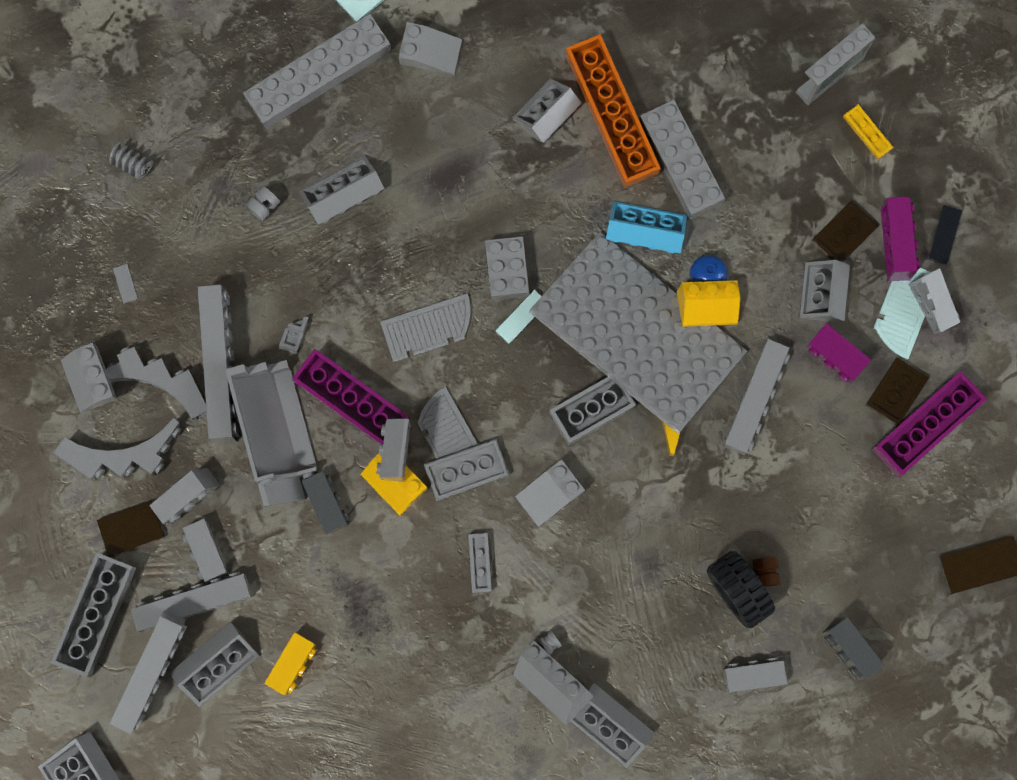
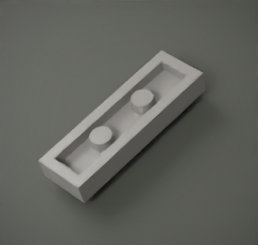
M488 533L468 534L472 593L492 592Z

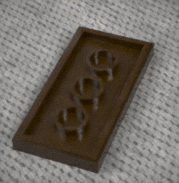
M1014 536L938 557L950 595L1017 576V544Z

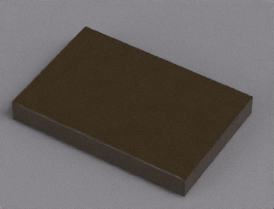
M851 200L811 241L831 260L844 262L878 228V225Z
M896 357L865 405L898 426L929 377Z
M153 501L97 520L108 557L165 538L159 519L149 506Z

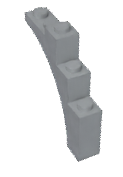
M130 346L122 349L120 354L117 355L119 363L113 362L106 366L111 383L138 381L151 384L174 396L184 406L194 422L207 415L206 400L190 370H180L175 373V377H172L162 358H154L147 362L148 365L145 366L138 350Z
M173 418L163 430L151 439L123 450L105 451L91 449L78 445L65 437L53 453L93 481L102 477L105 472V466L124 479L133 473L135 464H138L155 476L156 473L160 474L165 467L164 462L166 460L160 457V455L167 452L173 437H178L182 430V424Z

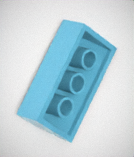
M613 201L606 239L612 242L628 243L632 246L648 247L652 250L659 249L669 253H681L687 215Z

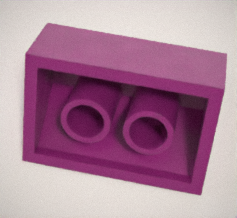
M827 323L807 345L808 352L813 357H819L824 361L823 365L826 368L836 371L838 377L845 383L849 382L851 384L871 361L870 358Z

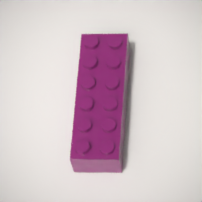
M316 349L312 351L292 378L296 385L379 445L384 443V436H381L382 424H386V419H409L408 415Z
M960 371L872 450L893 474L899 478L987 399Z

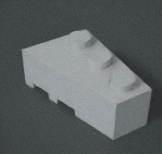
M940 268L908 284L934 335L960 323L959 314L954 307Z

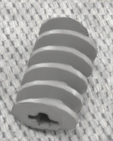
M118 142L111 151L110 164H116L117 168H122L124 172H129L131 176L135 175L137 180L142 179L150 171L153 161L150 160L146 163L147 157L145 156L140 160L139 152L133 156V149L126 152L128 146L124 145L120 148L121 142Z

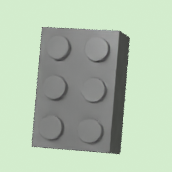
M523 237L485 240L491 301L528 297L529 286Z

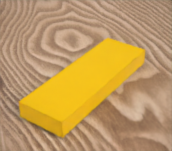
M859 104L843 115V118L877 160L894 148Z

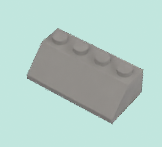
M363 156L300 190L299 193L319 225L329 221L330 218L337 214L344 213L348 208L362 203L368 197L377 195L384 187L373 166Z
M230 622L174 668L170 674L177 686L200 707L260 656L242 633Z
M535 641L520 655L513 676L567 726L594 696Z
M593 683L588 691L594 697L571 722L627 768L644 750L655 733Z

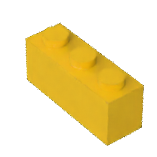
M294 632L264 684L284 696H287L288 693L292 694L297 685L294 683L298 676L301 677L307 668L305 663L308 659L311 660L317 651L315 649L316 644Z

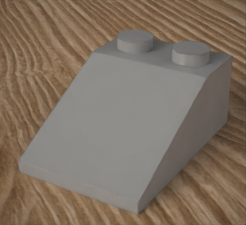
M407 22L400 49L399 62L405 66L455 75L462 39L424 25Z
M561 459L515 497L535 524L540 527L581 496L585 489Z

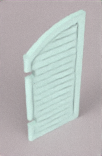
M922 268L917 269L918 271L911 280L891 282L879 312L885 315L884 319L877 318L873 328L890 350L906 360L909 359L925 318L908 285L931 273Z

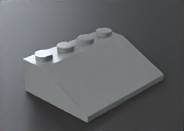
M91 732L75 738L38 766L45 780H120Z

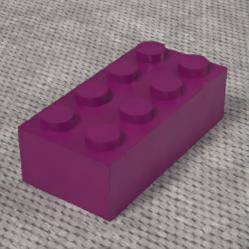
M910 197L887 198L880 208L887 281L911 280L918 271L917 269L920 268L919 258H916L918 242L917 239H914L916 223L912 221L914 204L913 202L911 203Z

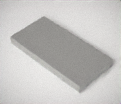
M496 439L424 464L436 501L509 476Z

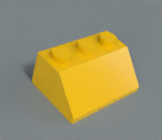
M738 280L682 282L677 290L682 327L738 324L740 308Z
M377 454L360 475L401 516L428 488L407 466L405 468L404 482L381 480L379 478L380 475L376 474L377 464L381 463L382 455Z

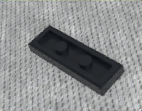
M943 205L928 260L945 265L948 264L962 210Z

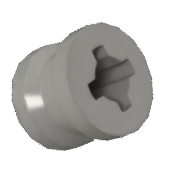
M549 631L546 637L538 639L549 655L553 653L555 648L562 647L552 631Z

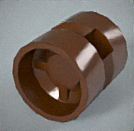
M778 557L753 559V569L758 572L757 576L765 587L781 585L780 576L776 573V570L779 568Z

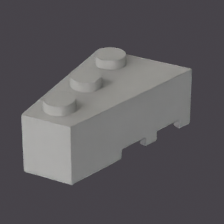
M207 467L191 470L149 506L162 524L169 522L173 524L181 518V514L191 510L196 503L207 497L220 484Z

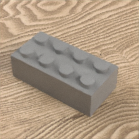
M607 377L552 408L549 414L567 445L570 446L633 410L636 404L629 393Z

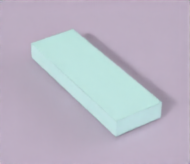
M534 290L495 332L510 345L535 318L529 311L542 296Z

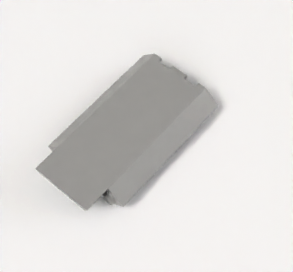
M284 360L270 365L263 362L249 367L242 364L225 369L254 480L258 484L263 506L306 500L300 477L307 479L313 476L314 473H318V468L296 387L292 381L293 376L289 362Z

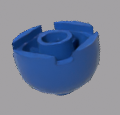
M707 254L700 256L690 267V282L726 281L727 268L725 263L715 255Z

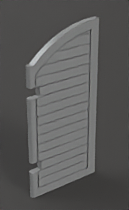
M468 293L380 321L393 362L408 358L407 352L413 351L415 356L448 345V338L453 337L454 342L464 340L471 314Z
M442 388L427 402L416 422L421 432L428 431L429 435L424 438L436 460L478 446L447 388Z

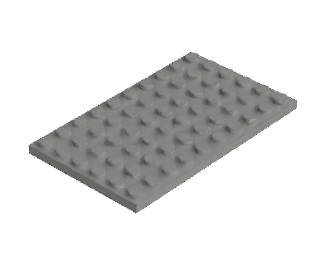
M601 232L529 311L535 318L678 434L747 353L746 349L717 326L682 327L677 294L611 240H607L606 236Z

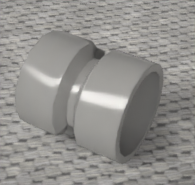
M262 185L255 192L256 197H251L245 203V207L259 220L264 221L270 214L269 210H274L280 203V200Z

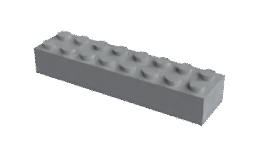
M371 14L246 90L243 94L264 128L268 129L391 52V45Z
M221 285L198 287L208 438L214 444L237 442V437H240L239 425L236 424L235 418H238L225 371V369L232 368L231 361H234V351L230 347V343L233 342V335L229 329V324L232 323L231 313L227 309V305H230V296Z

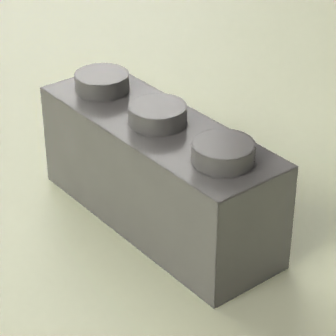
M202 519L183 527L184 533L182 537L185 544L190 545L192 551H189L192 561L198 564L199 569L196 570L200 580L204 579L208 583L213 579L229 574L207 520Z
M777 657L766 659L767 663L759 664V660L747 662L748 666L740 667L739 663L728 664V669H723L727 693L787 684L784 661H778Z

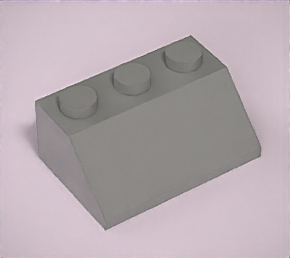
M550 78L512 118L533 138L544 143L576 111L581 102L570 87Z
M838 260L805 262L800 318L826 322L845 320L850 265Z
M94 343L77 348L61 359L81 414L117 400L99 349Z
M386 419V424H382L381 436H384V443H380L379 455H382L381 463L377 464L376 474L380 475L379 478L381 480L404 482L411 426L409 419Z

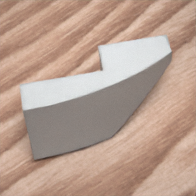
M305 316L296 323L288 324V328L285 329L279 344L280 349L298 353L309 320L308 317Z

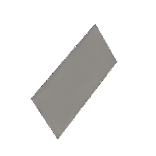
M128 264L113 268L123 304L138 299Z

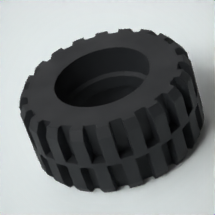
M736 551L728 552L708 566L707 574L715 589L731 612L746 628H753L774 613L775 605L770 594L753 569Z

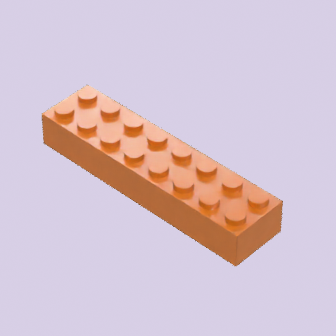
M601 34L567 47L565 56L624 189L659 175L661 168Z

